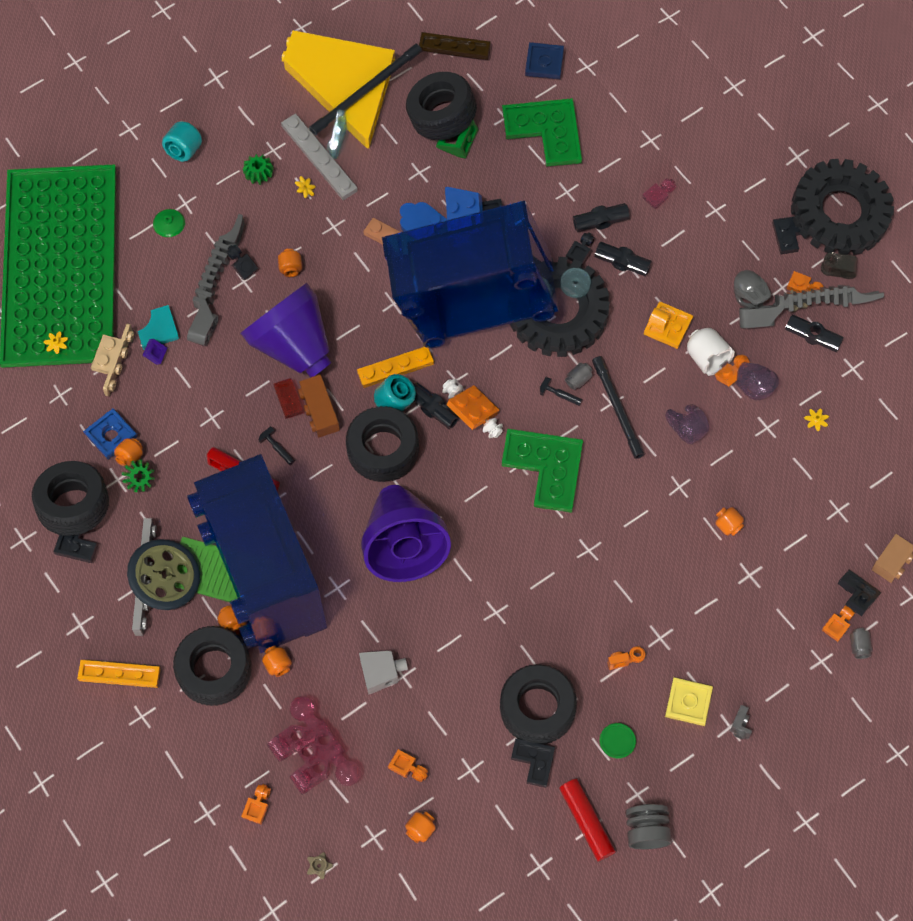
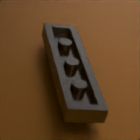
M421 32L419 46L425 52L488 60L491 41Z

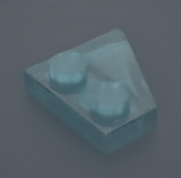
M339 109L333 126L331 140L329 139L327 144V150H329V154L334 159L338 157L347 131L345 111Z

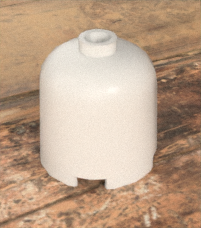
M712 328L695 330L687 343L688 353L702 372L708 376L716 374L722 369L721 366L726 361L730 363L734 357V350Z

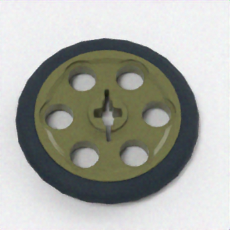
M158 539L144 543L135 550L127 566V578L131 590L141 602L155 609L172 610L186 605L193 599L200 585V570L193 554L183 545L171 540ZM163 552L171 553L172 560H164L162 557ZM151 557L154 560V565L147 566L144 563V558ZM177 566H186L187 573H179L177 570ZM162 571H166V575L169 576H166V578H162V574L159 573H161ZM141 576H149L151 583L143 584L140 579ZM181 583L184 591L177 592L174 589V584ZM162 588L166 593L165 597H158L155 590Z

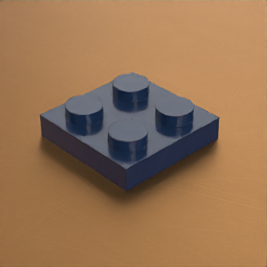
M529 42L525 76L560 79L564 46Z

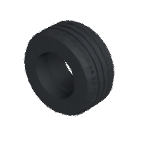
M436 72L425 76L412 87L406 99V111L418 134L432 140H446L459 135L470 126L476 115L477 103L465 78L452 72ZM452 101L441 110L431 111L433 107L441 102Z
M376 406L358 414L359 416L352 420L346 432L347 455L354 470L366 479L378 482L393 481L407 474L417 461L419 453V437L413 420L403 411L401 412V410L390 406ZM388 432L397 436L401 444L392 454L377 456L365 449V442L376 433Z
M79 461L57 463L41 473L32 488V502L39 521L47 530L58 535H79L93 529L103 520L109 508V496L104 479L97 469L87 463ZM80 490L87 493L84 499L75 505L59 506L54 504L57 498L65 492Z
M207 626L189 633L179 643V647H177L174 655L173 669L180 688L190 699L202 705L218 706L219 704L222 705L232 701V699H235L244 691L250 680L252 664L245 643L236 633L220 626ZM210 651L226 653L231 659V666L222 678L214 681H205L196 676L194 667L197 660L203 654Z
M542 664L524 666V668L522 667L516 670L515 673H512L503 685L500 696L501 719L504 726L506 725V729L517 739L539 744L552 743V741L560 739L561 736L567 733L575 719L577 697L573 684L563 672L554 667L552 668V666ZM532 689L546 690L557 700V710L554 715L545 720L530 719L520 710L519 700L521 696Z

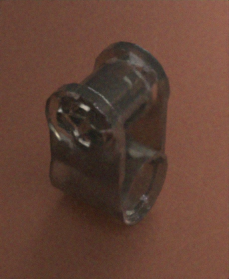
M828 253L821 264V272L826 276L853 279L857 276L858 258L854 255Z

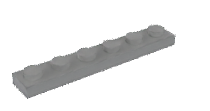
M296 113L281 122L282 128L342 200L358 191L355 184Z
M144 518L141 545L153 540V537L157 535V526L154 525L152 518ZM151 557L144 558V563L147 566H153ZM141 576L140 579L143 584L151 583L149 576ZM135 597L132 630L135 636H143L144 629H147L145 612L149 610V606L141 602L137 597Z

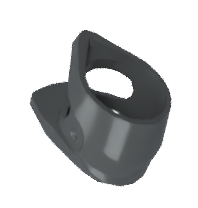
M744 270L735 277L734 294L741 306H763V302L771 297L766 282L755 272ZM742 298L748 300L751 303L744 302Z

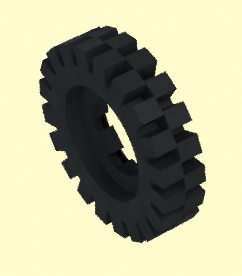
M830 159L827 165L822 161L817 163L814 169L810 167L804 176L801 177L793 194V203L791 205V214L795 215L793 222L796 228L802 226L799 233L803 238L813 237L810 244L817 249L821 244H824V252L833 254L834 250L838 249L839 256H848L850 250H852L853 255L861 254L864 249L868 251L873 248L884 236L894 214V206H891L894 200L892 193H886L889 189L886 182L878 183L880 175L874 170L866 174L865 171L868 166L859 163L857 169L853 168L854 160L844 159L842 165H840L839 159ZM834 191L850 193L861 205L860 218L852 224L831 221L823 211L822 203L824 198Z
M558 256V262H553L552 257L543 258L542 265L538 261L530 264L529 271L523 269L518 274V281H513L508 298V318L510 319V326L513 332L517 331V338L522 343L527 341L529 349L536 352L540 348L542 349V355L550 357L552 351L557 352V357H567V351H571L575 355L582 352L583 346L586 349L594 345L595 338L599 340L608 321L610 301L608 289L604 288L603 279L600 275L595 277V270L589 265L585 269L582 268L583 262L574 259L572 264L567 263L568 257ZM562 288L576 296L579 310L571 321L555 324L542 317L538 309V303L541 296L548 290Z

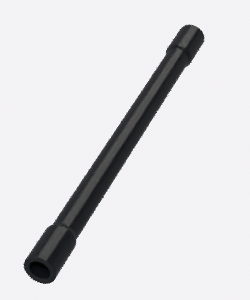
M415 43L403 55L333 110L309 126L312 134L317 135L329 123L399 68L414 59L422 52L421 47Z

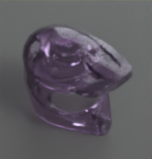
M744 362L737 371L736 384L747 397L753 400H763L775 392L779 384V378L769 368L759 364Z
M693 404L687 405L685 411L689 413L688 415L677 413L672 409L667 410L665 417L668 424L687 444L692 445L709 432L708 420L699 407Z

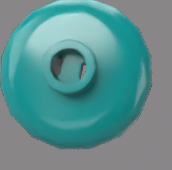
M185 121L176 122L162 139V146L165 152L171 158L180 162L191 159L202 144V137L198 129Z
M401 374L390 375L375 389L374 402L378 407L390 406L402 412L415 400V387L407 377Z

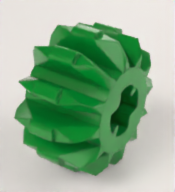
M255 154L254 158L249 156V161H244L243 173L247 181L251 180L252 184L257 181L261 185V181L268 182V178H272L274 168L271 160L266 158L264 154L260 157Z
M132 460L130 462L132 467L124 466L128 472L121 473V475L127 476V478L122 480V483H128L126 488L129 490L133 487V491L138 492L140 487V490L144 492V485L152 486L148 480L155 479V477L149 476L154 470L148 469L149 463L143 465V461L138 460L136 465V462ZM138 471H140L139 474H142V478H138L136 481L137 478H134V474H138Z

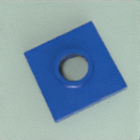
M113 408L83 431L107 460L115 455V448L124 439H135L137 437L135 431ZM110 430L118 433L112 441H107L104 437Z

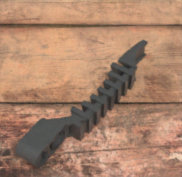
M238 214L232 230L220 236L218 242H215V249L211 251L212 257L208 259L209 265L206 264L205 273L203 272L201 275L202 281H199V288L195 290L196 296L193 298V304L199 310L189 329L187 340L202 346H207L218 323V315L211 313L208 305H213L214 303L212 296H214L215 291L212 287L216 288L217 286L215 279L219 280L220 278L218 271L223 273L224 268L222 264L228 265L230 262L227 258L229 256L226 253L228 247L234 244L239 246L245 224L241 214Z
M849 285L829 286V288L820 287V290L812 288L811 291L802 290V292L793 291V294L784 292L783 296L780 294L775 295V303L773 305L739 308L740 328L774 326L776 317L783 309H788L789 312L794 311V305L800 308L803 307V303L812 305V302L819 304L824 301L825 304L833 302L834 305L838 304L848 307V303L851 302L852 304H860L883 298L884 292L859 293L854 287Z

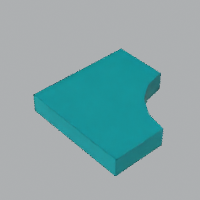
M169 305L151 310L149 323L138 331L143 350H145L149 339H155L161 344L179 339Z

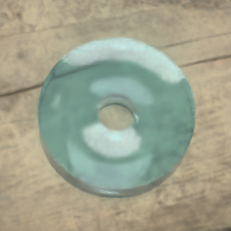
M571 268L563 273L561 289L567 296L579 298L588 293L591 279L586 271L580 268Z

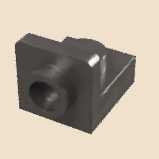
M743 705L740 706L730 732L739 739H749L752 730L745 728L750 715L746 714L749 708Z

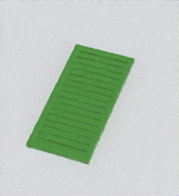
M186 537L181 538L180 544L193 554L199 565L200 585L197 591L198 594L259 611H266L282 563ZM177 566V570L179 573H187L186 566ZM181 583L174 584V587L184 590Z

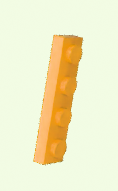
M428 346L359 368L357 369V374L363 388L383 382L390 375H405L434 365V361Z
M80 660L77 679L83 682L158 688L161 669L158 666Z

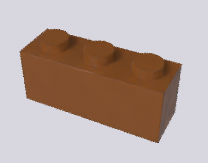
M321 374L299 381L300 389H297L301 400H305L306 405H303L306 416L310 415L312 419L309 422L312 432H316L318 438L340 431L339 423Z

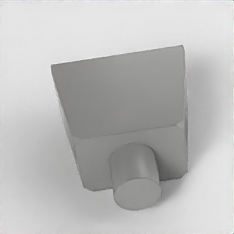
M391 651L359 653L368 695L398 683L397 672L408 670L406 659L393 660Z

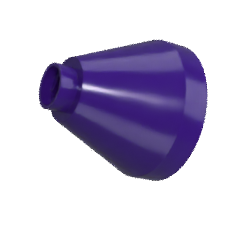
M308 283L301 286L240 333L251 347L298 373H302L305 370L310 378L332 363L326 356L330 349L317 295Z
M389 485L383 488L375 501L361 541V549L366 567L376 577L392 582L413 581L434 572L444 563L451 548V541L445 522L439 515L402 486Z

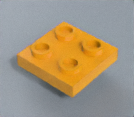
M659 301L657 307L652 311L649 322L644 330V335L678 349L693 320V315Z

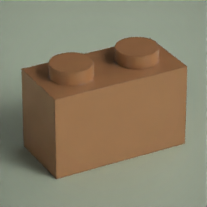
M895 534L874 564L872 571L890 583L895 578L899 580L905 571L903 569L905 563L910 564L913 560V545Z

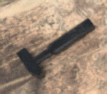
M545 377L540 386V395L543 396L545 391L548 390L562 399L578 406L581 405L583 399L549 386L551 379Z
M270 426L260 434L259 443L261 444L267 439L272 444V448L289 465H292L295 460L278 442L272 439L271 435L275 433V430Z

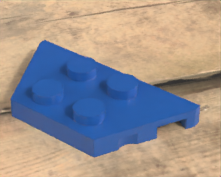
M445 187L449 249L452 253L458 251V246L463 242H469L475 234L484 229L482 195L477 192Z

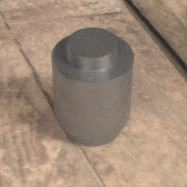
M579 363L567 374L564 380L571 389L575 390L583 386L592 377L591 372L593 370L587 363Z
M864 628L854 629L853 633L850 634L852 654H855L856 659L871 657L872 644L870 632L865 631Z

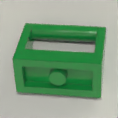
M474 120L465 131L459 134L455 144L445 143L446 140H438L436 147L454 156L466 159L478 132Z

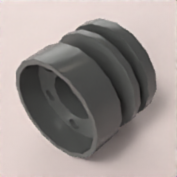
M645 804L631 807L625 811L628 818L626 825L635 828L627 833L628 847L644 850L667 847L672 844L671 829L663 827V825L670 822V818L667 816L669 814L667 806Z

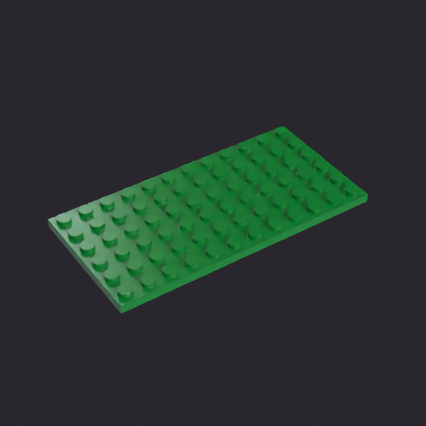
M115 164L7 170L0 337L1 368L93 363L102 336L114 337ZM60 331L61 338H68L64 342L67 349L59 347L58 354L55 353L54 349L47 352L49 345L44 344V341L50 340L49 333L56 337V334Z

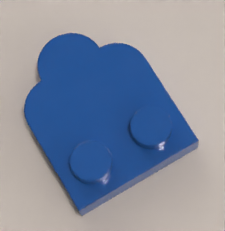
M425 202L417 204L405 203L400 208V215L402 217L400 226L402 231L424 245L428 244L448 224L444 216Z

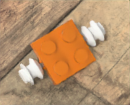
M456 379L447 380L443 385L444 389L442 391L444 394L449 393V400L446 405L472 430L484 424L483 432H489V438H497L503 431V424L497 425V419L493 417L498 415L500 410L476 386L473 385L462 392L463 386H457Z

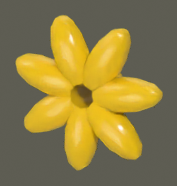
M300 176V182H295L299 187L297 193L302 192L304 198H307L308 194L314 196L312 190L316 186L309 185L311 182L310 178H307L305 181L303 176Z
M60 331L56 334V337L49 333L50 340L44 341V344L49 345L47 352L54 349L55 353L58 354L59 347L67 349L64 342L68 338H61Z
M810 409L809 413L811 416L804 417L805 420L810 421L807 425L808 428L815 425L816 430L819 431L820 425L823 427L828 426L823 420L828 419L829 416L822 415V409H819L817 413Z

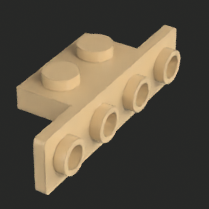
M126 324L121 339L103 335L93 360L92 371L108 374L103 387L105 396H110L111 391L115 390V379L122 371L121 363L123 358L127 357L128 344L133 341L134 331L131 324Z

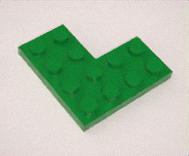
M573 98L502 105L506 139L542 136L546 167L582 163Z
M507 429L502 466L539 472L534 507L572 513L583 440Z

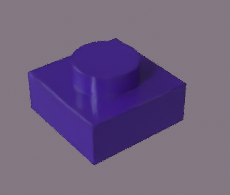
M149 339L142 356L156 365L161 364L167 347L155 339Z

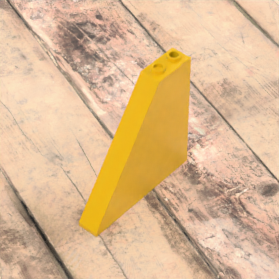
M294 30L291 37L287 38V49L282 54L285 70L329 112L395 61V50ZM391 76L336 118L366 148H370Z

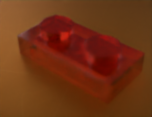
M289 378L274 383V389L285 419L303 414L292 379Z

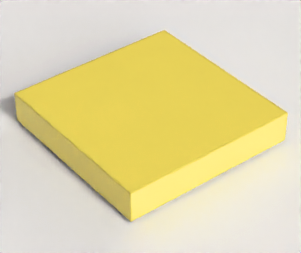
M673 678L665 717L705 726L713 686Z

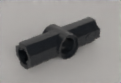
M625 203L607 208L603 205L597 206L591 212L573 216L575 231L580 232L592 228L598 230L606 229L612 223L628 220L630 218L629 209Z
M604 242L598 244L594 256L611 263L617 270H630L645 277L652 263L651 260L635 255L627 247L617 248Z
M793 314L785 330L805 338L806 342L811 345L818 344L836 353L844 338L825 329L819 322L811 323Z
M418 382L413 383L416 392L413 402L419 405L423 413L429 418L434 417L446 428H453L460 418L445 405L444 400L436 393L431 394Z

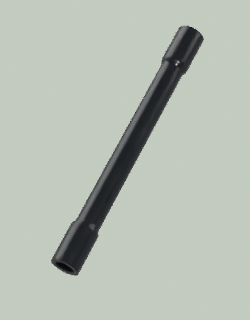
M595 357L592 360L595 370L603 383L624 431L634 459H639L645 455L642 446L633 431L608 374L603 357Z

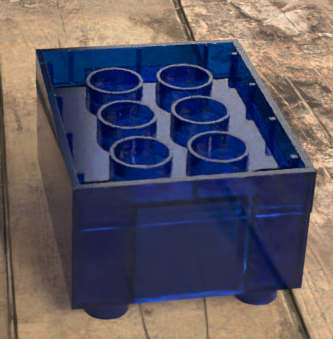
M525 200L382 237L384 256L388 264L392 298L426 348L440 347L445 343V339L530 318L534 321H546L554 316V312L559 311L552 274L554 269L551 253Z
M262 454L241 461L239 465L194 482L197 492L187 495L195 518L202 515L206 517L207 521L198 524L197 527L205 547L216 543L238 597L229 601L238 624L248 622V624L238 627L247 650L258 646L260 653H263L269 647H278L302 636L307 637L327 629L319 588Z

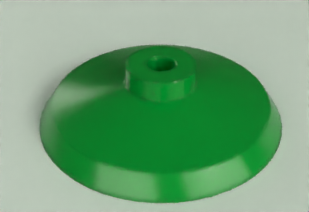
M175 209L162 210L153 220L155 232L163 237H174L181 233L185 227L183 214Z
M613 723L603 729L599 742L601 749L606 755L620 759L627 757L633 752L636 745V737L628 726L621 723Z

